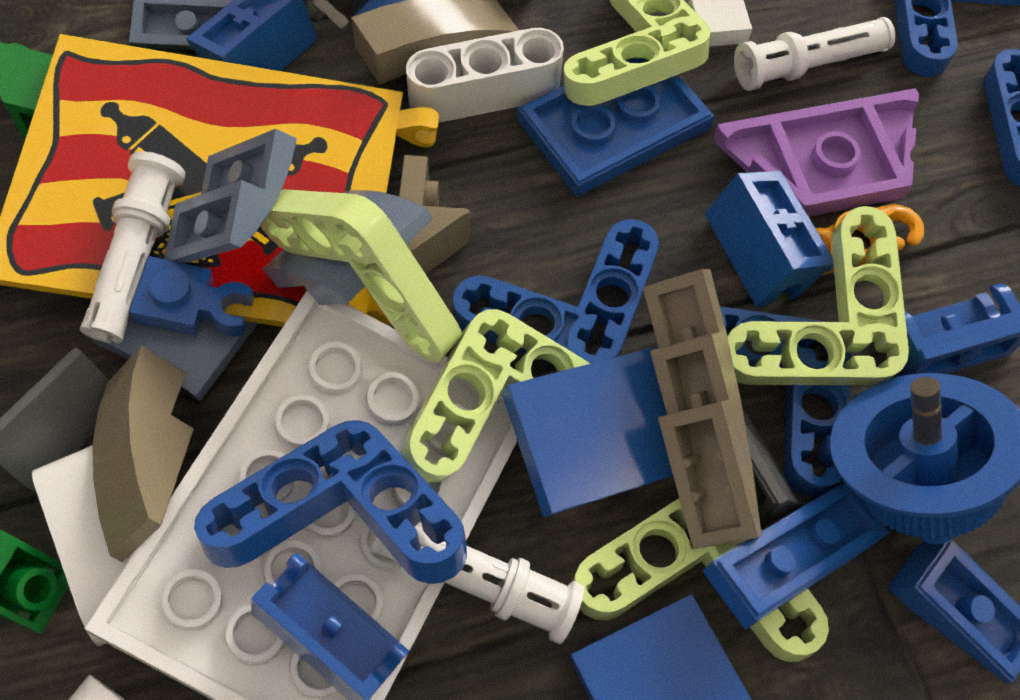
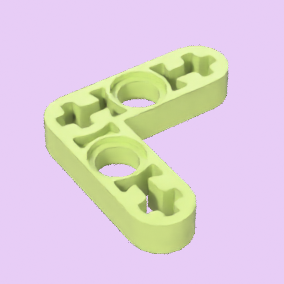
M610 0L612 6L636 33L570 57L565 62L563 69L564 92L573 103L592 106L697 68L708 59L710 28L684 0ZM664 13V14H668V15H665V16H651V15H648V14ZM632 58H644L650 61L644 63H629L625 60Z
M281 190L267 218L261 224V228L268 237L279 247L292 254L349 262L403 341L424 359L431 362H439L462 337L461 329L383 210L371 200L357 194Z
M857 207L846 214L833 232L832 254L839 322L751 321L741 323L732 329L727 338L737 383L747 385L873 386L889 380L904 368L908 361L909 347L897 237L894 224L886 213L874 207ZM858 227L863 228L865 237L875 238L874 243L866 250V254L864 253L862 239L851 236ZM866 256V264L856 267V265ZM868 281L877 285L884 296L882 308L869 309L861 305L855 298V283ZM780 339L784 341L781 355L762 356L754 367L749 366L747 356L736 354V351L740 349L746 340L752 341L753 350L757 352H773L781 343ZM800 340H817L826 348L828 364L825 368L813 369L801 362L797 354V344ZM871 342H874L877 352L886 353L888 359L876 367L875 360L871 356H853L844 364L845 369L843 368L845 353L860 352ZM780 361L782 362L783 368L779 367Z
M498 309L485 310L477 314L461 332L462 337L454 345L404 438L401 454L427 483L440 482L458 471L466 461L502 388L509 384L533 379L531 366L534 360L544 359L549 361L558 372L591 363L509 313ZM489 330L499 335L496 342L499 349L493 354L483 348L486 343L484 335ZM521 347L526 349L527 353L516 363L515 369L510 367V363L517 357L514 353ZM463 378L470 381L476 387L479 393V403L476 409L465 411L452 403L448 396V385L451 380ZM444 422L456 426L447 434L441 446V451L449 458L443 457L435 464L427 461L425 458L428 454V448L420 440L423 442L429 441L440 431Z
M678 498L595 551L579 564L573 581L584 586L580 610L586 616L595 620H610L618 617L701 561L707 567L713 560L746 540L692 549L690 545L691 540L689 541L684 531L687 525L681 502ZM650 535H660L667 538L675 549V561L664 568L649 565L640 553V542ZM625 553L632 573L617 584L613 593L616 600L610 601L604 594H599L593 598L588 593L593 582L592 573L597 572L603 579L610 578L622 569L625 560L618 554ZM635 575L644 582L642 585L637 584ZM808 589L780 607V610L777 609L750 627L764 647L774 657L786 662H799L810 657L826 642L829 632L828 618L821 605ZM784 615L790 620L800 616L806 622L808 627L801 633L805 643L798 636L791 637L788 640L782 636L779 628L786 621Z

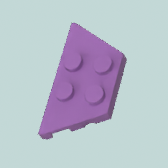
M914 88L717 125L714 141L720 149L747 173L781 171L808 217L903 199L910 190L913 181L914 163L911 160L910 154L915 147L916 128H912L913 113L919 102V93Z

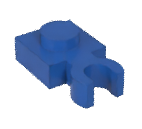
M148 256L129 313L133 323L197 336L201 321L205 320L213 322L216 329L225 335L242 336L246 329L244 318L228 315L224 311L228 306L236 303L244 306H253V289L238 282L226 283L215 288L212 287L214 283L212 269Z

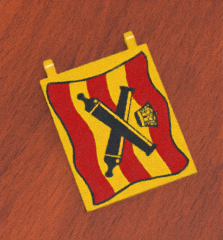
M60 34L0 216V285L92 299L94 288L116 227L111 210L114 202L117 199H122L131 176V172L128 169V161L134 152L144 151L163 155L178 163L185 171L183 185L174 189L167 210V214L170 217L168 231L155 239L149 256L164 259L175 204L201 195L209 155L270 130L278 129L297 138L292 162L281 190L332 193L371 190L387 193L396 136L416 146H433L436 141L439 114L435 109L429 107L401 110L403 92ZM261 226L241 248L185 263L212 269L214 278L212 287L218 288L226 283L238 282L252 288L254 295L253 306H244L236 303L231 304L224 311L228 315L242 317L246 322L283 327L307 291L304 286L278 288L262 270L284 249L273 242ZM366 287L347 303L388 326H393Z

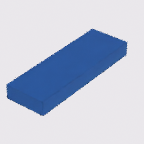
M843 482L761 531L762 535L758 538L748 539L716 558L702 572L744 629L747 630L877 544L890 532L883 526L882 522L877 521V517L871 516V511L866 508V503L863 502L862 498Z

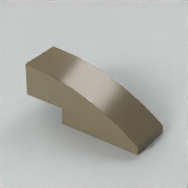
M406 0L351 17L355 48L380 85L407 74L406 64L409 58L418 51L519 31L497 0Z
M142 345L107 382L98 408L93 438V482L99 520L109 555L120 562L128 558L162 525L194 429L171 415L186 373Z

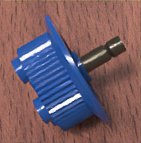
M919 373L895 377L862 391L841 410L834 422L830 435L832 461L843 482L862 498L863 502L866 503V508L871 511V516L877 517V521L883 522V526H889L890 530L896 529L897 533L903 532L905 536L911 534L914 538L918 537L929 544H944L951 541L955 536L959 537L960 534L975 531V528H981L982 524L988 523V519H993V514L998 513V508H1002L1005 496L1019 485L1020 409L1001 392L970 378L941 373Z

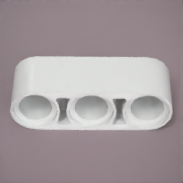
M530 28L418 51L409 58L406 64L409 109L416 107L435 109L439 114L438 123L522 106L559 88L564 51L563 42L551 30Z
M93 445L32 471L33 483L84 627H86L134 554L133 552L123 562L109 555L99 520L94 489ZM88 634L97 646H102L106 644L98 638Z

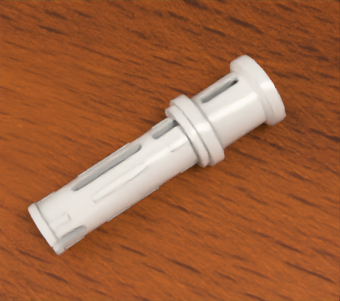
M880 17L877 20L840 27L804 37L790 31L780 34L775 41L756 45L752 41L738 44L735 50L734 67L736 76L741 86L747 91L759 89L764 82L783 78L787 81L800 79L807 72L808 68L840 62L879 51H888L895 42V29L887 17Z
M134 152L130 156L128 169L131 172L128 185L123 198L117 199L111 210L113 221L116 223L114 235L100 270L89 308H87L84 320L80 326V331L84 335L106 343L113 341L116 344L123 342L130 315L129 311L151 248L154 245L155 239L168 231L170 217L167 214V210L174 189L183 185L185 179V171L178 163L153 152Z
M418 524L415 526L420 546H429L436 552L446 548L445 541L436 544L423 532L422 526ZM376 537L370 552L376 555L379 553L397 561ZM467 546L465 565L469 567V571L461 570L454 578L444 583L490 602V610L495 612V617L502 620H507L510 616L516 617L548 631L551 641L558 644L563 643L579 612L584 595V586L575 581H572L567 586L530 570V562L519 557L517 560L511 558L508 563H505ZM486 574L498 579V585L484 580L482 575ZM530 593L552 604L551 608L530 600L527 594Z

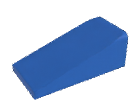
M953 540L938 545L929 544L924 541L921 542L891 581L888 589L910 610L1005 683L1013 684L1020 673V605Z

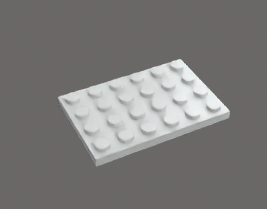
M306 291L171 496L162 525L136 549L84 629L88 634L211 700H348L252 614V596L266 582L272 585L286 569L289 558L295 553H299L410 651L444 582L427 584L417 581L397 561L379 553L376 555L370 552L376 535L347 501L253 561L240 567L232 568L217 566L206 557L194 530L195 517L200 509L214 497L331 427L345 421L360 420L370 423L401 454L404 438L448 357L444 356L439 362L426 360L415 353L392 327L347 303L319 305L312 295ZM458 378L449 382L448 396L456 407L465 411L477 408L479 393L470 381ZM501 392L470 454L460 469L440 482L428 483L459 517L464 526L466 540L517 442ZM444 422L440 431L429 441L423 442L420 440L428 448V454L425 458L427 461L435 464L443 457L449 458L441 451V446L447 434L456 426ZM349 451L344 454L351 455L355 460L364 456H358L353 451ZM320 467L324 480L332 477V474L327 476L324 467ZM304 481L291 482L279 490L276 499L284 503L299 501L309 494L313 485ZM398 487L388 488L381 491L375 497L372 504L384 510L396 509L403 506L409 500L411 493ZM264 503L255 507V509L259 508L263 519L269 516ZM230 524L221 531H225L232 537L242 531V529L239 530L233 524ZM406 657L370 700H385Z

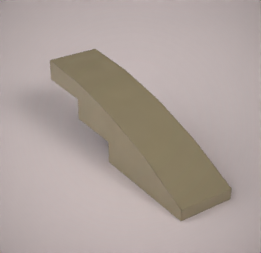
M699 269L644 286L643 291L659 347L650 350L667 413V415L658 417L692 547L693 549L758 538L762 534L746 426L727 333L711 270Z

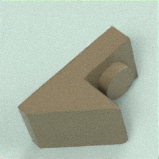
M404 155L399 197L425 207L433 217L407 244L426 274L469 243L470 211L465 208L438 207L439 181L429 180L428 157Z

